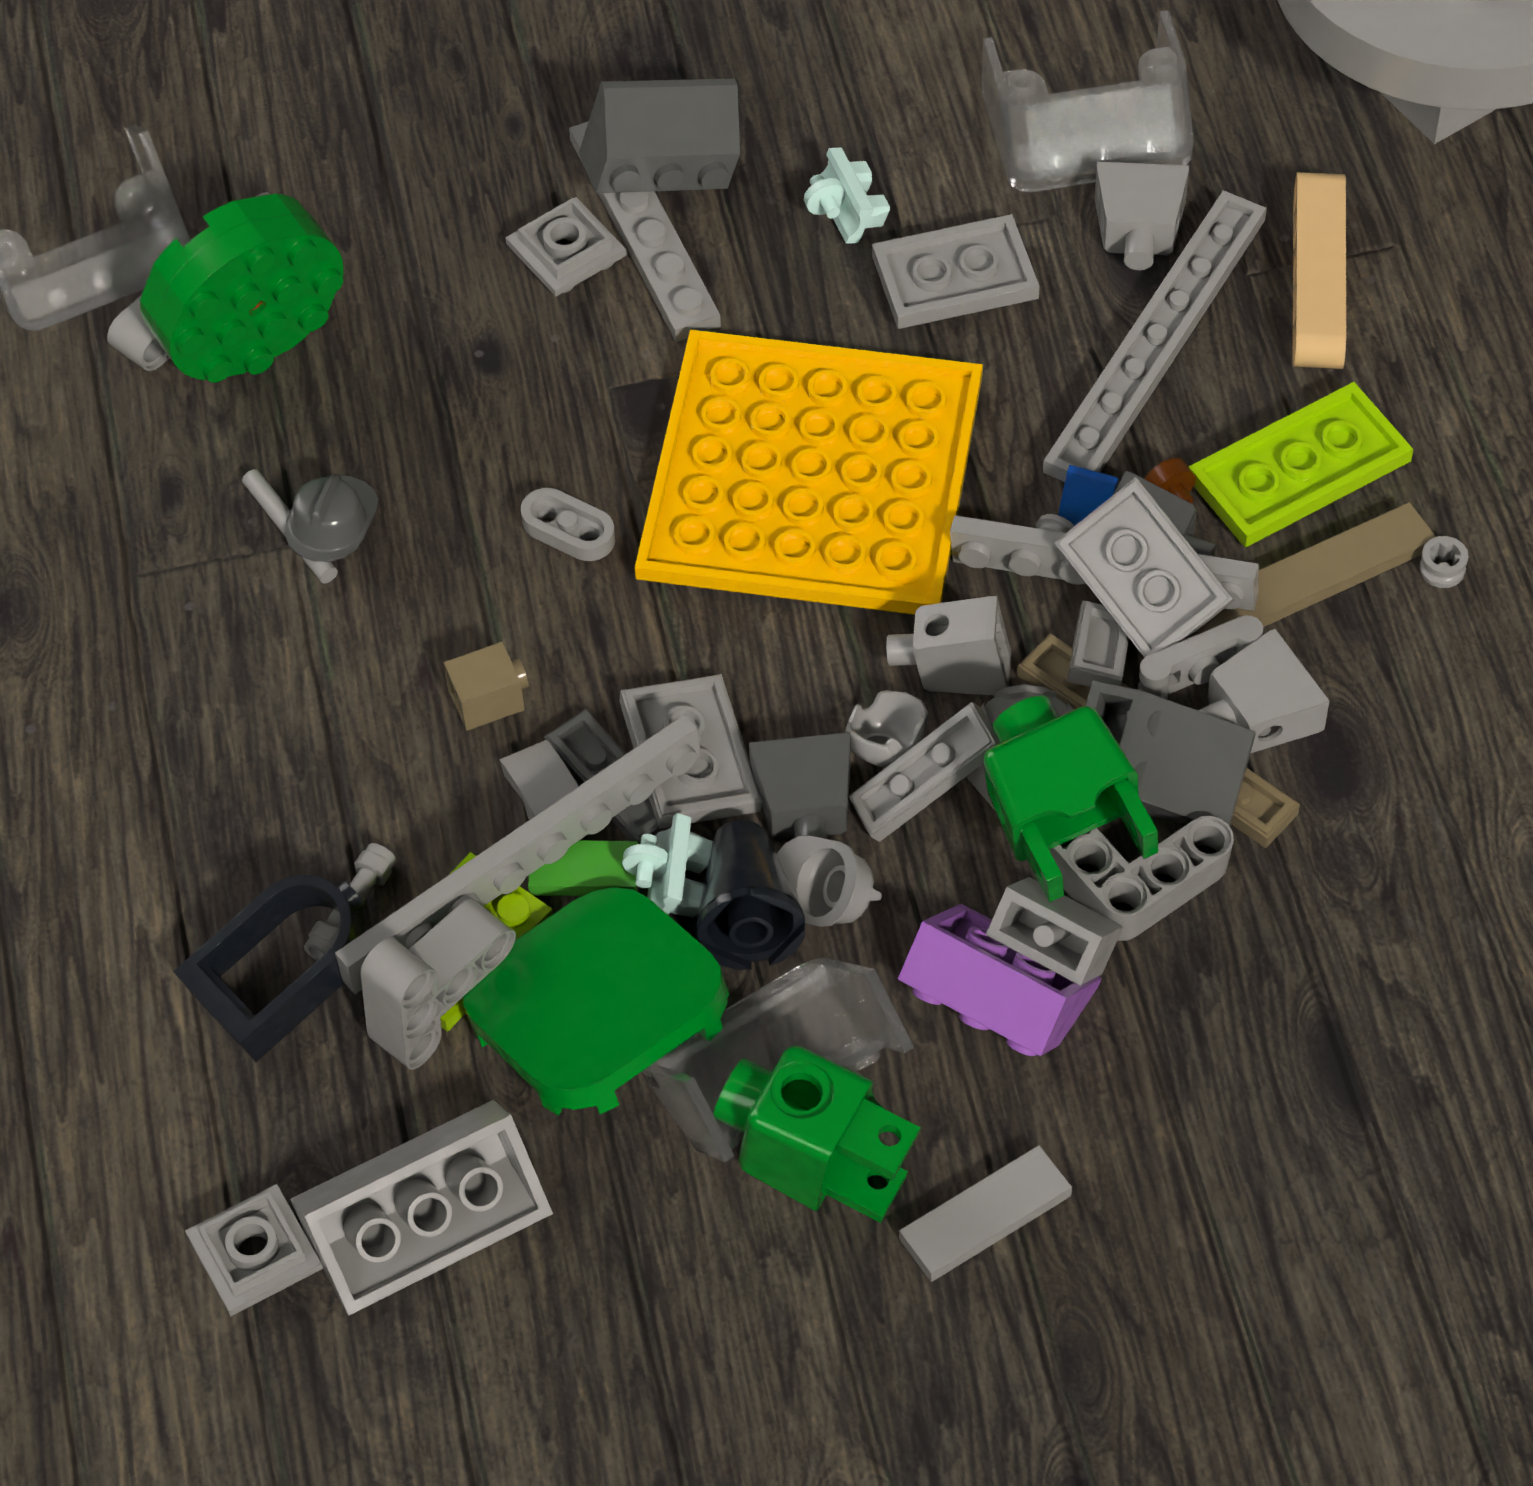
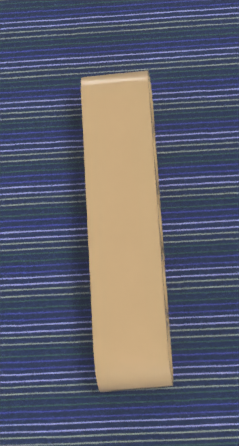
M1296 172L1293 199L1292 365L1293 367L1343 369L1346 352L1345 174Z

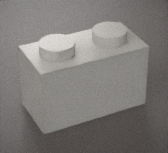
M1027 877L1006 887L986 935L1081 986L1102 975L1123 926L1065 895L1049 903L1039 882L1031 877Z

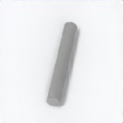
M257 469L248 471L243 476L242 483L285 536L284 532L286 520L290 512L289 508ZM302 557L321 583H329L337 576L338 571L331 562H315Z

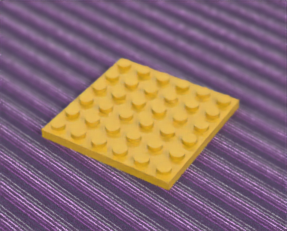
M690 330L635 564L636 579L914 615L920 606L942 603L952 549L950 529L954 516H958L982 382L983 364Z

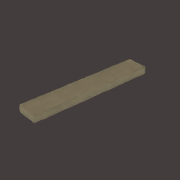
M1410 502L1260 569L1259 595L1255 611L1239 608L1223 609L1188 638L1245 615L1258 618L1262 622L1263 627L1421 556L1424 545L1436 536Z
M1051 633L1017 666V676L1029 685L1042 686L1057 693L1056 698L1065 703L1066 706L1068 702L1074 710L1086 705L1091 688L1067 682L1073 648ZM1121 682L1120 686L1130 688L1126 684ZM1246 768L1231 825L1264 848H1267L1298 815L1300 804Z

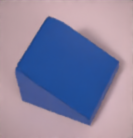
M1069 465L1058 516L1067 519L1076 526L1113 496L1118 486V478Z

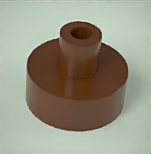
M1170 458L1161 462L1144 478L1191 504L1194 501L1189 492L1195 485L1196 476L1181 458Z

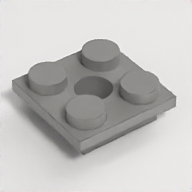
M577 197L571 198L505 237L506 244L555 297L570 291L575 285L601 270L608 269L613 263L627 256L626 248ZM561 239L575 241L569 245H560L556 243Z
M277 1184L185 1230L192 1247L230 1317L323 1269L321 1261ZM250 1237H262L268 1241L266 1247L258 1254L244 1255L238 1252L241 1243Z

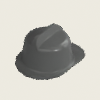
M337 474L312 479L304 484L295 495L293 506L286 520L284 534L289 547L298 556L315 562H331L345 558L357 550L376 514L378 497L375 490L365 481Z

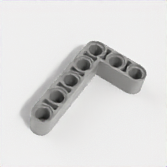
M988 720L993 727L994 720ZM982 764L966 777L994 809L987 792L984 764ZM1202 816L1191 821L1160 842L1157 854L1146 859L1140 856L1129 864L1097 828L1050 849V852L1062 873L1063 888L1074 901L1123 926L1117 941H1127L1138 936L1220 880L1228 867L1234 837L1230 826L1222 819L1214 816ZM1197 847H1211L1217 853L1206 854L1199 851ZM1090 864L1097 867L1099 871L1086 872L1078 866ZM1166 874L1176 881L1165 883L1159 881L1154 876ZM1126 903L1134 909L1131 911H1120L1113 907L1112 904Z

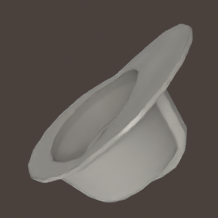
M797 836L785 843L776 854L803 910L806 924L825 927L832 926L833 924L851 923L862 916L870 901L881 900L882 894L873 888V873L865 859L854 854L852 848L843 842L814 836Z

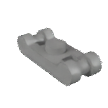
M1240 616L1148 655L1140 663L1138 690L1168 700V695L1192 684L1200 685L1209 682L1210 675L1214 669L1263 636L1264 627L1262 622L1253 616Z

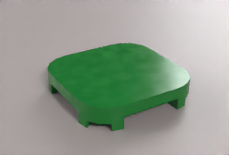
M612 887L592 891L572 901L516 939L507 957L463 997V1006L474 1035L482 1048L488 1044L538 1092L544 1108L559 1116L562 1108L577 1110L597 1106L598 1112L601 1115L619 1106L615 1094L616 1089L697 1032L710 1042L723 1029L721 1017L728 1003L727 997L729 993L721 967L711 952L648 897L633 889Z

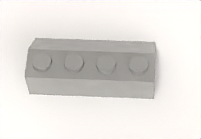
M495 1100L487 1102L290 1199L304 1232L321 1261L323 1270L348 1316L553 1214L511 1114Z

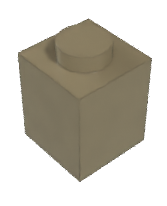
M503 642L443 662L448 692L466 731L525 710L522 689L529 687L528 678L520 659L511 660Z

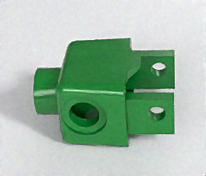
M1041 695L1021 700L1008 707L997 717L992 728L1000 744L988 749L983 758L987 792L1016 860L1028 861L1049 903L1064 896L1062 873L1050 852V849L1121 817L1143 859L1158 853V830L1139 797L1138 774L1099 713L1093 707L1082 706L1059 716L1049 697Z
M797 1045L791 1046L784 1051L773 1071L743 1057L729 1076L713 1112V1118L744 1133L739 1164L745 1173L817 1212L827 1195L879 1223L883 1221L907 1177L908 1171L901 1168V1165L918 1137L921 1128L880 1105L873 1096V1080ZM883 1132L894 1133L898 1137L899 1142L894 1146L884 1145L880 1141L879 1135ZM873 1175L881 1176L887 1182V1186L883 1189H874L868 1184L867 1179Z

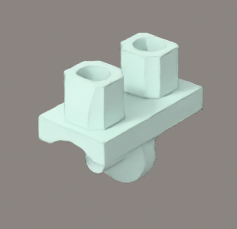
M842 147L829 148L826 154L828 165L820 175H815L810 179L811 186L804 194V202L812 214H826L828 218H833L846 244L859 243L865 228L882 227L890 211V206L884 195H866L872 183V172L866 161L849 162Z
M676 813L673 816L670 829L658 832L655 836L644 834L641 836L640 844L625 849L622 864L626 871L636 876L635 884L638 887L648 888L647 897L667 915L673 913L694 918L699 912L704 884L685 878V871L689 870L700 874L707 867L713 841L690 832L692 817Z

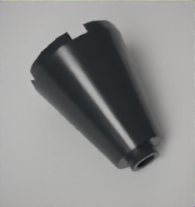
M747 820L729 822L720 827L715 833L696 922V934L700 944L712 953L720 966L737 970L752 969L751 962L766 959L769 960V966L780 963L795 953L805 938V916L774 848L763 827Z

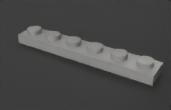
M588 122L569 128L570 141L578 156ZM655 191L598 193L675 342L688 339L690 330L708 332L720 328V313Z
M954 516L950 529L953 562L962 563L972 568L987 567L1015 572L1022 576L1036 575L1061 579L1076 585L1086 584L1054 543L1066 533ZM1198 554L1235 600L1225 609L1239 608L1255 611L1259 595V564Z

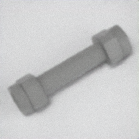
M371 843L355 861L354 865L357 874L350 883V886L363 901L366 900L375 884L383 886L391 875V869L396 863L394 854L382 845ZM333 910L326 922L317 921L308 934L309 938L304 945V949L315 960H319L332 947L338 936L341 921L338 911Z

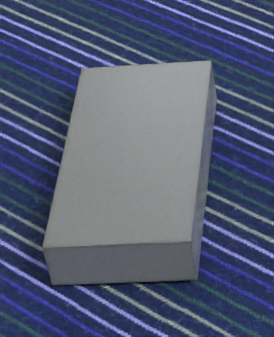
M1082 601L1067 682L1091 687L1093 680L1117 686L1121 685L1129 637L1104 605Z

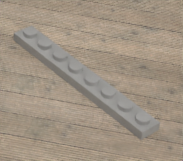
M1224 190L1222 191L1044 459L1043 473L1065 482L1069 465L1099 473L1102 471L1261 228L1266 217V207Z
M685 714L335 952L343 982L356 995L362 990L360 974L362 964L369 952L380 941L392 937L410 949L464 901L473 899L482 906H485L499 895L513 892L523 883L525 877L544 864H552L565 855L570 846L588 834H596L603 830L614 816L631 804L637 805L645 801L656 787L672 776H679L687 772L695 764L696 760L701 757L698 727Z

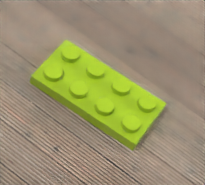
M1352 382L1192 464L1189 468L1196 476L1195 489L1246 548L1411 462L1413 448L1359 386Z

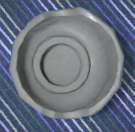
M880 691L869 708L862 709L861 705H855L845 733L850 732L851 749L857 757L878 767H887L926 737L929 712L922 700L906 692Z

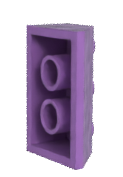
M959 904L922 921L898 980L913 987L912 993L917 998L930 1004H944L959 1012V1018L965 1024L979 1030L991 1029L1007 1038L1006 1043L1009 1047L1024 1055L1042 1056L1059 1046L1102 980L1098 976L1080 986L986 935L992 919L963 904Z

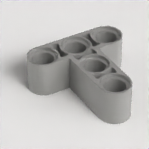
M469 899L458 905L410 949L392 937L380 941L365 958L360 973L366 1028L369 1038L408 1069L414 1070L419 1068L433 1055L440 1043L442 1035L440 1017L507 957L516 940L515 931L477 901Z

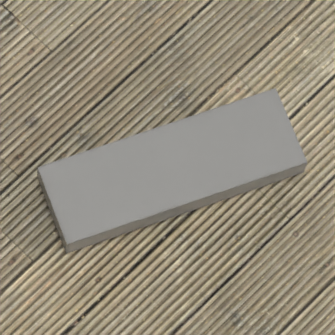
M973 702L969 703L849 795L870 837L879 842L981 766L986 751L1000 744V741L981 707Z
M1040 1145L899 1230V1240L930 1282H933L1071 1197L1072 1186Z

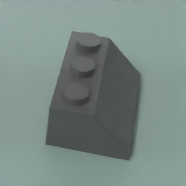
M735 79L601 82L579 150V156L595 193L728 189L740 156L738 85Z

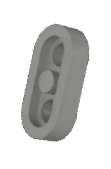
M554 488L534 490L522 501V524L524 530L531 537L583 561L599 560L612 551L615 545L614 523L611 517L604 511ZM545 518H552V519H554V520L551 521V522H543V521H541V520H543V519H545ZM588 538H594V539H595V540H592V541H584V540H586V539H588Z

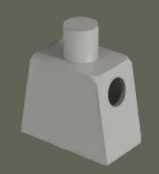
M1097 161L1095 204L1103 248L1109 253H1124V263L1130 269L1145 270L1152 266L1154 255H1169L1173 252L1186 203L1189 165Z
M997 596L920 606L915 612L914 634H889L887 636L886 653L889 666L917 665L922 686L928 691L994 695L1001 689L1009 687L1011 649Z
M1273 629L1214 669L1209 680L1207 696L1209 705L1198 711L1255 731L1256 735L1251 753L1323 731L1326 724L1329 699L1277 630Z

